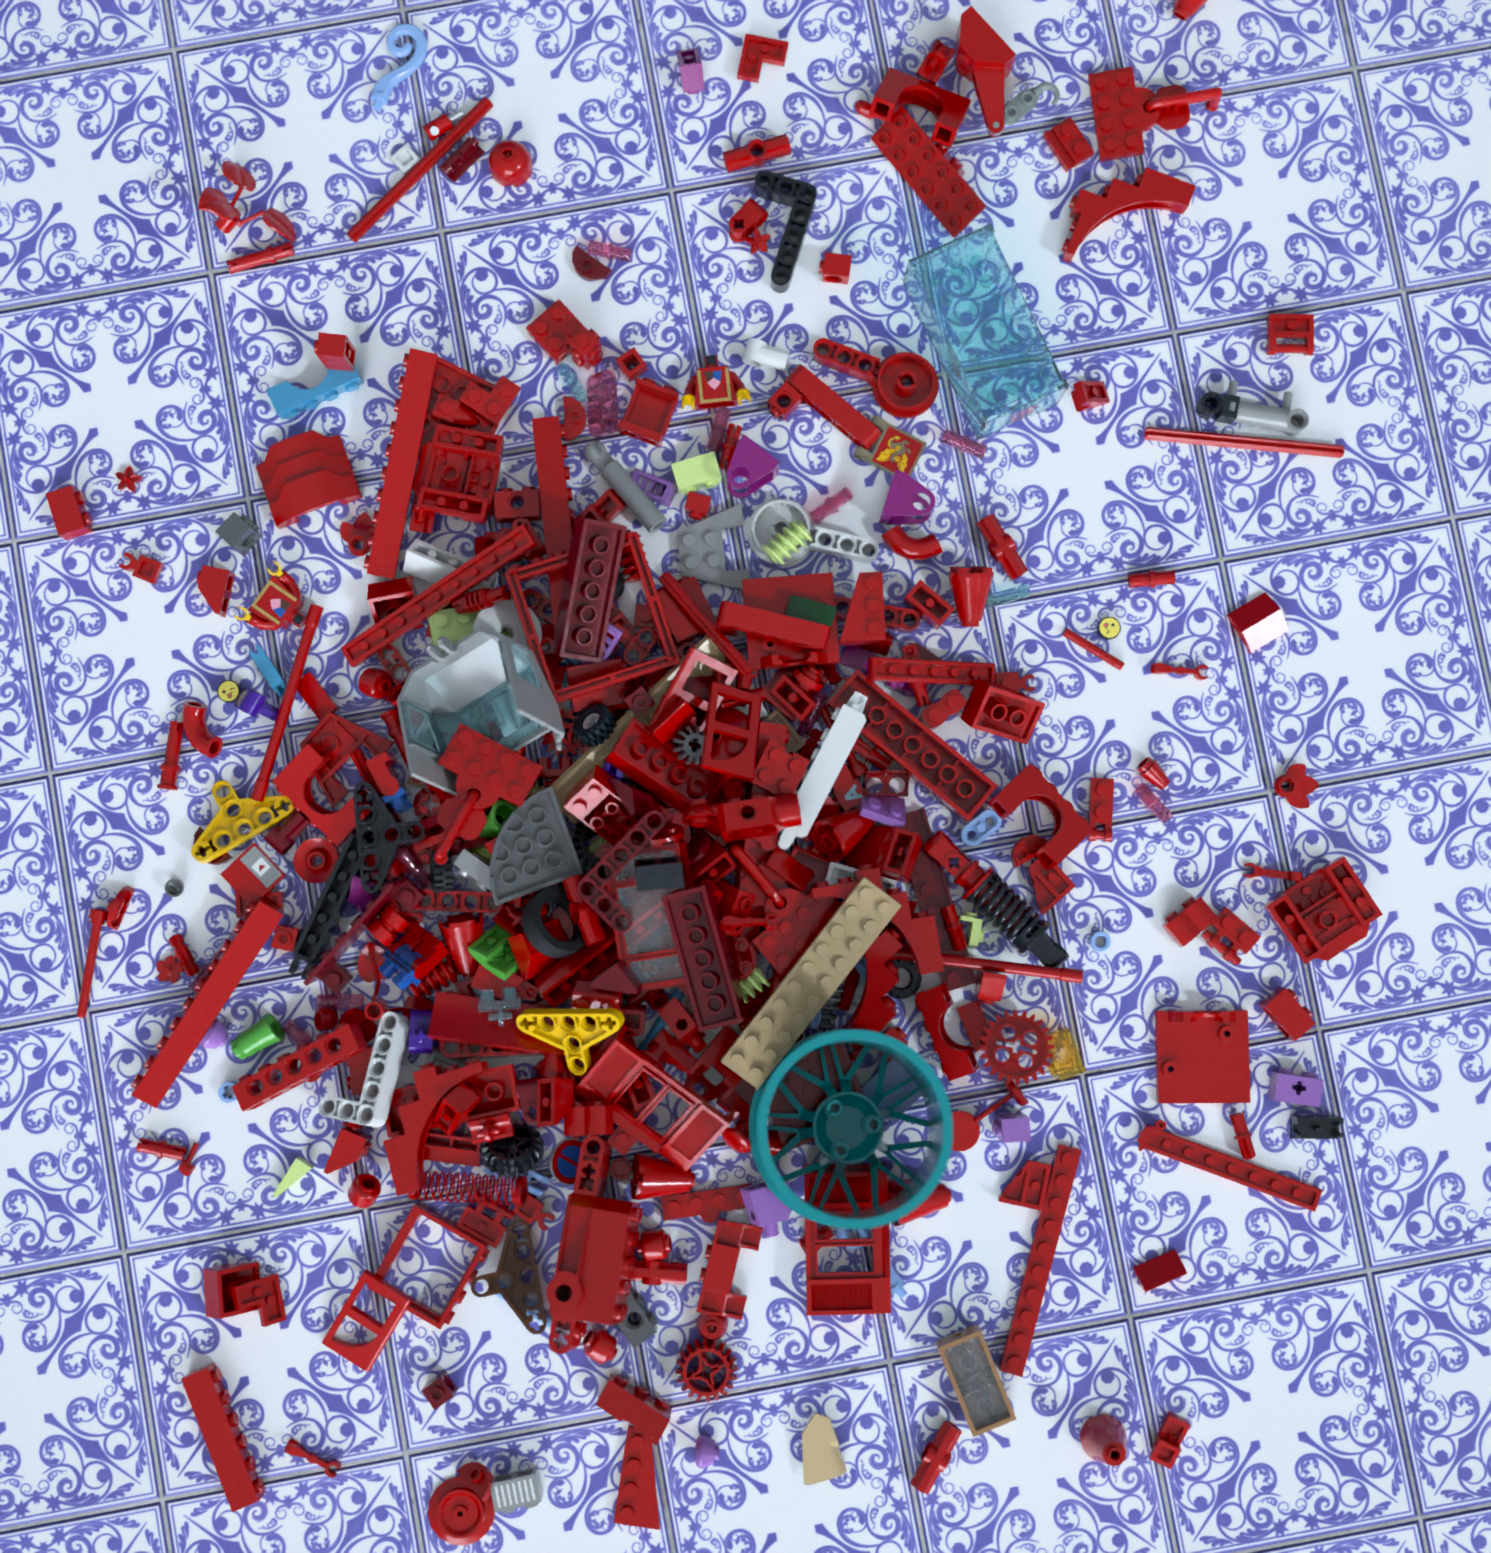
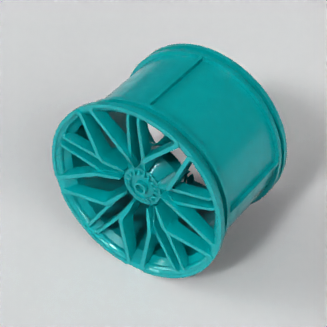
M829 1030L808 1036L793 1044L759 1089L755 1090L749 1113L748 1129L751 1152L756 1167L768 1188L782 1203L797 1214L820 1224L843 1229L880 1227L895 1222L915 1210L929 1197L941 1180L950 1158L953 1143V1119L950 1103L945 1089L932 1067L915 1050L903 1042L885 1034L868 1030ZM855 1044L864 1046L844 1077L834 1045ZM825 1046H830L839 1076L841 1092L838 1093L830 1082L823 1051ZM870 1048L881 1052L882 1058L875 1094L869 1099L863 1094L852 1092L850 1082ZM819 1049L825 1082L793 1064L807 1053ZM889 1056L902 1066L911 1077L882 1093ZM789 1069L825 1091L828 1098L821 1102L816 1112L803 1108L781 1081ZM914 1080L917 1088L889 1107L882 1110L877 1108L883 1098ZM777 1086L799 1114L769 1113L770 1104ZM920 1091L926 1106L928 1121L893 1111V1109ZM768 1117L797 1118L812 1122V1127L789 1128L767 1125ZM892 1117L929 1127L928 1140L886 1144L882 1141L884 1133L883 1120ZM767 1129L798 1133L772 1158L768 1144ZM814 1137L817 1147L824 1154L822 1158L812 1165L780 1176L775 1163L804 1138ZM926 1147L924 1158L915 1176L890 1152ZM876 1150L887 1155L912 1178L908 1185L879 1162L874 1153ZM866 1159L870 1164L873 1208L860 1211L844 1172L847 1164L859 1163ZM832 1161L837 1162L821 1203L819 1207L815 1206L812 1202L823 1172ZM877 1167L904 1187L900 1193L879 1205ZM819 1169L808 1202L796 1195L785 1184L788 1180ZM837 1177L854 1212H838L823 1209Z

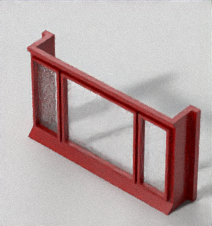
M685 835L676 844H673V841L663 843L662 848H651V842L649 841L607 884L608 891L633 916V923L628 931L620 933L614 930L618 959L625 962L642 984L640 992L686 985L661 899L663 895L693 887ZM613 847L603 848L602 858H603ZM618 848L615 851V856L618 860H625L628 857V852L624 848ZM682 856L684 887L637 892L634 869L635 860ZM604 865L605 877L611 875V868L608 865ZM618 915L615 919L617 925L621 927L628 925L629 921L625 915Z

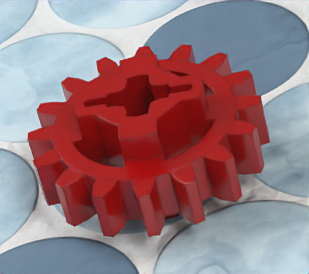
M561 708V719H570L572 721L578 719L577 716H573V710L570 709L568 714H566L565 710ZM562 720L563 728L567 731L570 730V732L567 733L569 742L566 739L561 740V743H564L567 747L561 748V751L557 750L554 745L553 733L550 734L548 732L541 736L545 738L542 745H549L547 749L549 753L555 750L556 757H559L561 753H563L564 757H568L569 752L576 756V749H583L582 741L579 738L575 744L573 742L575 734L573 733L572 725H575L574 723L569 725Z

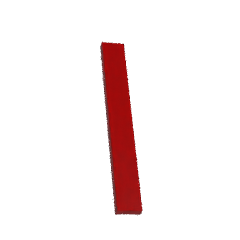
M1163 1130L1156 1131L1153 1134V1139L1144 1147L1147 1150L1314 1212L1322 1193L1321 1189Z

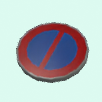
M575 1138L564 1139L553 1149L550 1157V1170L553 1177L559 1183L565 1185L575 1184L582 1144L581 1140Z

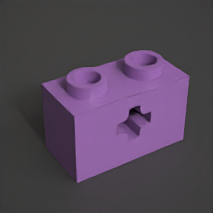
M1279 1068V1072L1271 1071L1268 1099L1320 1107L1323 1079L1316 1078V1073L1302 1071L1301 1075H1295L1291 1069ZM1292 1085H1299V1089H1292Z
M1022 1112L995 1114V1120H992V1132L1003 1143L1031 1141L1030 1117Z

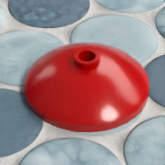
M734 708L718 709L716 711V721L747 729L748 716ZM714 732L711 758L720 760L733 758L741 753L745 741ZM710 770L713 774H716V775L722 774V773H719V772Z

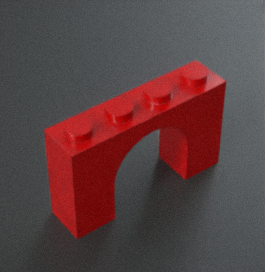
M890 67L874 96L869 115L889 123L896 109L902 105L912 104L926 108L937 120L930 140L951 148L965 120L971 100Z
M317 741L307 743L272 782L276 785V790L281 795L287 796L293 802L292 805L297 811L303 812L309 818L308 821L313 827L319 828L325 834L324 836L328 842L339 846L347 841L353 830H356L354 798L352 797L338 811L327 810L316 802L311 789L313 778L332 756ZM363 789V792H360L359 795L364 798V804L373 806V801L371 803L367 802L366 795L368 792ZM370 809L364 810L361 813V820L366 821L373 812Z
M1030 763L1011 779L987 804L1002 820L1010 815L1021 803L1028 800L1038 801L1049 809L1054 820V830L1050 838L1034 854L1050 870L1059 865L1093 829L1089 826V822L1074 810L1073 805L1058 793L1057 788L1043 777L1040 769Z

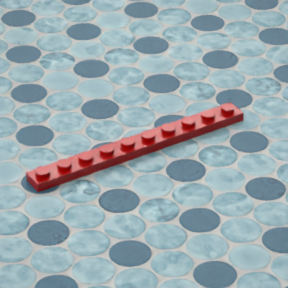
M521 524L342 646L340 649L350 666L357 667L428 619V617L537 545L528 527L525 524Z
M1059 1143L1057 1145L1043 1210L1040 1211L998 1368L1002 1372L1020 1377L1023 1376L1082 1152L1080 1149Z

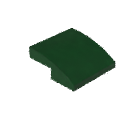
M789 595L784 615L823 624L831 628L837 607Z

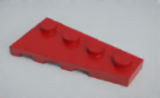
M628 1426L614 1523L660 1530L653 1443L650 1442L652 1437L642 1430L640 1433L632 1430L633 1426Z

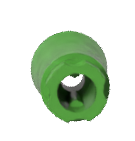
M505 800L496 802L485 813L486 824L479 837L489 839L498 836L502 826L517 807Z
M266 1013L255 1024L238 1034L237 1038L231 1040L230 1045L235 1056L243 1060L273 1044L284 1041L285 1034L278 1020L272 1014Z

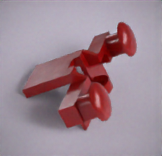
M723 1026L697 1059L669 1033L661 1029L647 1044L648 1048L646 1050L639 1049L637 1051L663 1070L664 1066L661 1062L664 1060L667 1064L675 1066L680 1072L684 1071L687 1073L685 1086L706 1102H711L716 1098L717 1101L715 1103L726 1113L733 1105L741 1110L740 1114L733 1120L735 1123L733 1127H727L723 1131L722 1138L734 1151L748 1153L751 1150V1144L748 1140L751 1107L734 1092V1089L743 1078L721 1062V1058L739 1035L729 1026ZM711 1066L724 1077L715 1086L702 1075ZM696 1084H700L703 1087V1095L696 1092Z

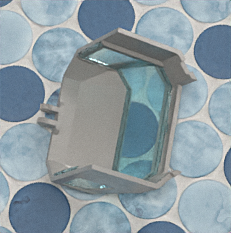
M484 627L474 630L454 644L447 637L441 636L437 638L439 647L432 643L426 645V650L432 658L410 671L397 699L410 776L455 796H458L456 790L458 775L438 765V762L460 723L514 752L551 730L556 749L561 751L562 748L561 740L564 739L565 732L559 707L533 651L504 634Z

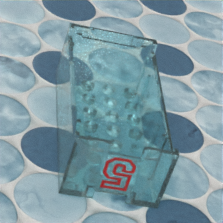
M991 223L908 260L903 279V285L977 441L1003 430L1007 425L1027 416L1032 417L1058 405L1069 388L1066 378L1063 379L999 247L994 236L995 230ZM1020 400L1019 403H1017V404H1015V405H1013V406H1010V407H1008V408H1006V409L1004 408V406L1009 405V404H1011V403H1013V402H1015V401Z

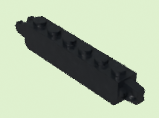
M356 830L350 833L293 950L292 955L295 957L288 971L294 974L302 960L308 962L301 976L304 980L308 977L306 975L307 971L315 964H319L320 957L325 952L349 900L353 876H360ZM367 832L363 836L365 844H371L375 840V835L372 832Z

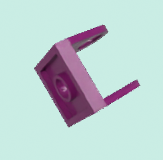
M743 435L738 441L727 470V489L735 498H745L774 480L779 473L780 462L746 435ZM736 477H744L747 481L737 483L734 479ZM732 486L737 489H744L748 486L749 488L743 493H737L733 490Z
M895 470L879 523L885 525L923 524L928 520L935 506L933 493L905 472ZM923 493L927 495L930 499V505L918 494ZM913 503H921L926 509L918 510L914 507ZM923 515H925V516H924L923 518H921V519H914V518L911 517V516H923Z

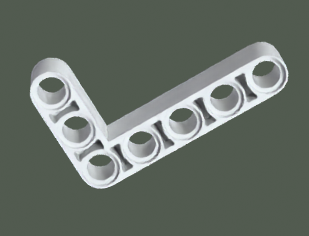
M392 1011L383 1014L379 1022L360 1101L325 1096L318 1105L319 1113L322 1116L375 1128L385 1124L410 1029V1021L407 1016Z

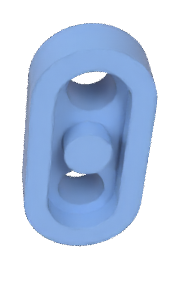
M992 809L983 811L962 828L960 832L961 841L971 847L979 845L1000 828L1002 819ZM987 817H991L993 820L990 826L985 823ZM969 831L975 833L974 839L968 838L967 834Z

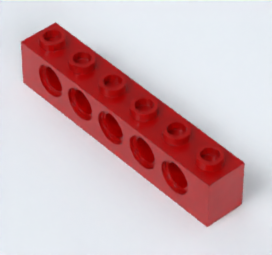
M348 1021L335 1026V1031L331 1033L324 1032L316 1036L317 1041L311 1044L307 1042L296 1047V1052L279 1056L277 1058L278 1062L272 1065L268 1063L259 1067L258 1072L254 1075L250 1073L238 1079L239 1083L231 1087L242 1112L254 1110L368 1049V1044L359 1024L348 1023ZM337 1039H339L341 1044L339 1050L336 1047ZM318 1049L321 1052V1058L319 1060L316 1056ZM298 1060L301 1062L300 1070L297 1067ZM279 1070H280L281 1073H282V1079H281V1081H280L279 1078H278V1072H279ZM260 1081L262 1082V1085H263L262 1090L259 1089V1082H260Z

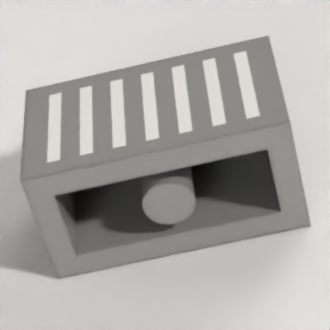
M538 1467L493 1477L490 1490L492 1491L491 1496L495 1512L502 1511L503 1514H506L522 1506H525L526 1509L533 1508L542 1501L543 1490Z

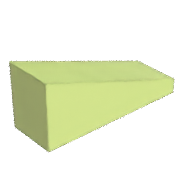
M297 1157L272 1196H280L315 1166L302 1157Z

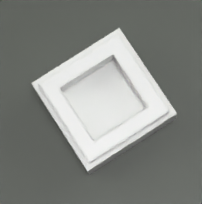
M407 144L390 157L392 163L403 175L421 160Z

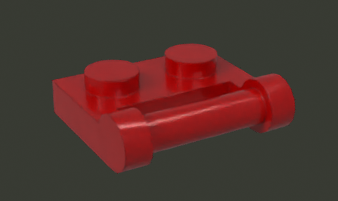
M1269 314L1267 316L1266 355H1275V353H1304L1305 356L1313 355L1314 314ZM1276 338L1305 339V344H1276Z

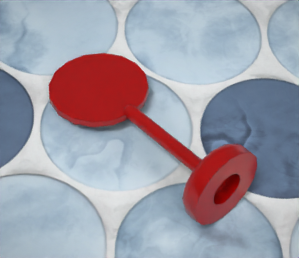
M1007 1079L1005 1080V1086L1010 1093L976 1117L965 1111L952 1112L953 1143L951 1150L966 1151L972 1148L980 1136L978 1122L1010 1099L1014 1098L1020 1106H1025L1029 1103L1013 1079L1009 1085H1007Z

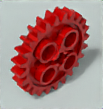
M1014 1009L1013 1016H1010L1005 1011V1018L1002 1019L997 1014L996 1023L991 1020L988 1021L991 1029L983 1028V1032L987 1037L981 1036L979 1038L980 1041L985 1043V1045L979 1046V1050L985 1051L980 1056V1059L988 1060L984 1064V1068L992 1067L990 1075L998 1073V1081L1005 1077L1007 1078V1085L1013 1079L1016 1086H1019L1020 1080L1023 1079L1025 1084L1028 1085L1029 1077L1037 1081V1072L1041 1075L1045 1074L1043 1066L1050 1068V1063L1046 1059H1053L1054 1055L1048 1052L1055 1048L1054 1045L1048 1044L1053 1039V1036L1045 1035L1049 1031V1027L1041 1028L1043 1020H1039L1037 1023L1034 1022L1035 1014L1027 1018L1025 1010L1021 1016H1018L1016 1009ZM1005 1028H1010L1014 1031V1037L1005 1039L1002 1037L1001 1031ZM1033 1034L1036 1036L1037 1042L1033 1045H1028L1024 1041V1036ZM1001 1041L1012 1046L1015 1045V1042H1018L1021 1048L1036 1050L1037 1054H1031L1024 1050H1018V1053H1014L1012 1047L1000 1046L996 1042ZM1004 1050L1009 1054V1059L1005 1062H1000L996 1058V1053ZM1022 1056H1027L1031 1059L1032 1064L1030 1067L1024 1068L1020 1066L1018 1060Z

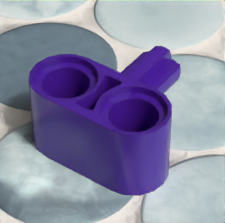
M244 686L234 705L237 709L255 718L260 714L273 721L276 720L279 708L265 702L267 697Z
M433 1010L410 1011L409 1053L432 1054L433 1039H428L427 1035Z

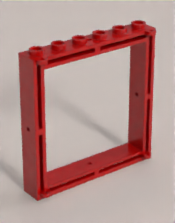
M626 531L623 550L629 549L664 656L555 691L520 582L565 569L569 552L566 553L565 550L552 554V558L546 560L543 557L531 560L530 565L523 567L521 564H516L508 567V571L505 572L504 576L528 648L533 651L557 704L680 664L637 532Z

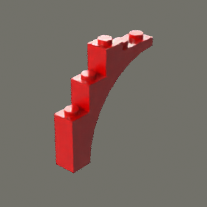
M1146 167L1142 175L1138 173L1134 185L1113 178L1110 185H1105L1101 196L1080 189L1077 196H1072L1068 208L1072 209L1069 216L1073 218L1069 228L1072 235L1070 239L1066 238L1061 251L1065 253L1062 260L1070 263L1085 238L1099 225L1117 215L1143 209L1168 210L1184 214L1196 186Z
M872 864L860 865L859 870L853 871L855 879L853 881L851 877L837 879L838 883L829 885L828 881L814 883L815 887L809 888L811 898H847L863 876L883 890L880 868H873ZM900 887L886 889V893L902 905L889 922L895 926L904 938L913 956L917 973L923 975L944 971L935 915H928L927 911L914 913V917H911L907 891H900Z
M886 925L864 953L867 969L863 993L853 1015L841 1029L868 1030L879 1033L897 1015L894 1000L888 995L884 997L900 981L899 969L893 962L888 961L903 946L902 935L895 927L889 928ZM849 1044L857 1052H859L864 1047L861 1045Z
M479 1058L466 1061L465 1067L458 1068L457 1065H453L444 1069L442 1065L434 1066L433 1062L419 1066L420 1070L413 1072L418 1096L406 1099L405 1105L398 1106L404 1130L391 1133V1139L383 1141L397 1196L427 1187L424 1173V1150L432 1120L444 1097L462 1082L465 1083L472 1077L490 1070L487 1061L480 1062Z

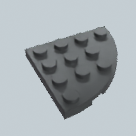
M552 786L540 790L526 799L521 807L518 806L508 817L497 836L490 861V886L495 906L559 883L571 876L583 874Z

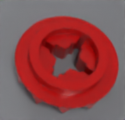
M428 787L421 789L415 795L412 804L414 814L421 821L436 816L443 805L441 799ZM430 795L433 803L440 804V806L432 808L431 815L429 808L422 806V804L429 802Z

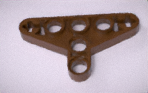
M517 1218L508 1227L496 1272L475 1277L471 1283V1291L477 1297L501 1294L525 1328L532 1334H540L547 1327V1318L529 1224L525 1220ZM516 1223L526 1227V1230L522 1231L523 1239L528 1237V1242L514 1244V1240H519L518 1233H513ZM527 1246L530 1249V1255L527 1259L522 1260L517 1256L519 1247ZM526 1269H531L534 1272V1279L530 1283H525L521 1279V1274ZM503 1274L511 1277V1284L508 1288H501L498 1284V1279ZM483 1279L488 1283V1289L485 1293L480 1294L476 1291L475 1284ZM529 1293H536L538 1295L539 1301L534 1307L528 1306L525 1302V1298ZM541 1307V1313H537V1318L543 1321V1325H540L539 1330L536 1331L535 1327H530V1322H533L534 1319L533 1314L527 1316V1310H536Z

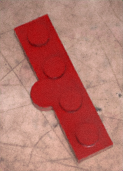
M752 1182L661 1196L664 1221L701 1215L704 1222L713 1223L718 1219L719 1212L745 1209L740 1188L750 1186Z

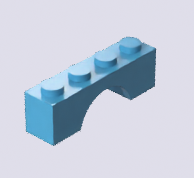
M354 364V372L328 369L324 380L311 389L296 388L286 380L266 389L276 413L283 420L292 419L303 410L315 409L321 402L335 400L341 393L355 391L359 388V385L364 383Z

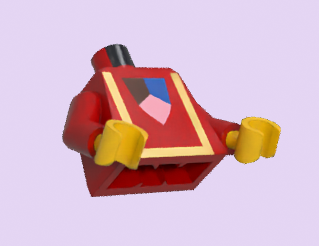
M709 355L704 358L705 368H698L696 375L691 376L684 390V396L681 399V408L684 409L686 405H691L692 410L737 406V401L739 405H742L741 400L743 399L749 400V403L751 402L750 391L746 389L744 383L735 372L729 371L728 366H719L718 356Z
M272 560L277 565V569L271 571L267 566L266 569L269 574L274 576L270 578L248 611L246 608L238 606L237 608L243 610V616L233 615V617L241 621L246 620V623L260 630L276 631L280 627L287 629L290 623L298 628H302L305 624L306 616L299 612L304 604L300 600L302 594L298 584L285 570H281V566L276 560Z

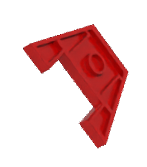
M328 712L299 746L302 750L307 743L317 741L332 756L316 773L315 777L331 807L335 808L350 792L334 776L351 758L350 752L364 745L374 756L388 751L395 742L342 716Z

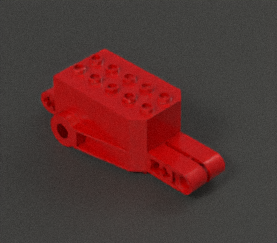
M596 1135L586 1137L581 1144L574 1191L567 1198L555 1276L549 1282L546 1289V1298L549 1303L548 1312L552 1316L549 1347L556 1354L570 1352L580 1345L581 1337H585L586 1322L612 1326L623 1322L627 1315L628 1305L626 1300L631 1290L632 1281L630 1280V1274L635 1265L634 1252L639 1240L638 1227L639 1222L642 1220L643 1208H640L641 1203L605 1197L612 1146L606 1142V1138ZM596 1143H599L600 1149L595 1154L594 1146ZM591 1169H595V1174H590Z

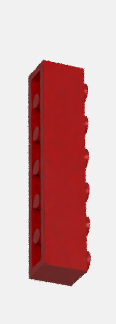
M213 1362L187 1373L181 1380L231 1511L235 1512L258 1502L265 1494V1485L262 1478H258L255 1470L256 1461L248 1452L247 1438L244 1433H241L238 1426L239 1417L230 1405L231 1397L221 1382L222 1373Z

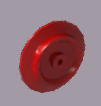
M461 1476L445 1480L435 1489L429 1500L428 1518L431 1528L440 1539L452 1545L465 1546L477 1542L488 1533L494 1521L495 1511L492 1496L490 1495L488 1500L484 1502Z

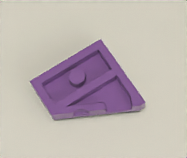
M862 796L859 802V815L903 829L906 823L905 799L900 797Z

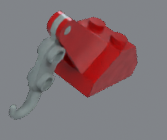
M972 6L961 14L956 34L954 66L961 77H965L969 82H973L987 133L991 137L1000 136L1005 125H1014L1035 107L1040 95L1044 91L1050 90L1053 92L1054 100L1052 105L1059 101L1060 91L1058 87L1050 82H1042L1034 88L1021 91L1004 106V79L1010 75L1016 53Z

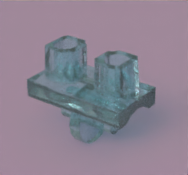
M515 987L503 988V1000L494 1001L493 989L481 990L478 1013L497 1011V1013L488 1014L489 1021L498 1020V1026H503V1019H512V1012H503L502 1010L520 1009L521 999H518Z

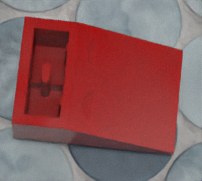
M596 764L567 792L563 807L612 846H615L640 819L629 814L610 782L613 777Z
M873 825L847 854L844 865L859 869L860 865L872 864L873 868H880L882 877L908 884L922 845V840L919 833L898 827Z

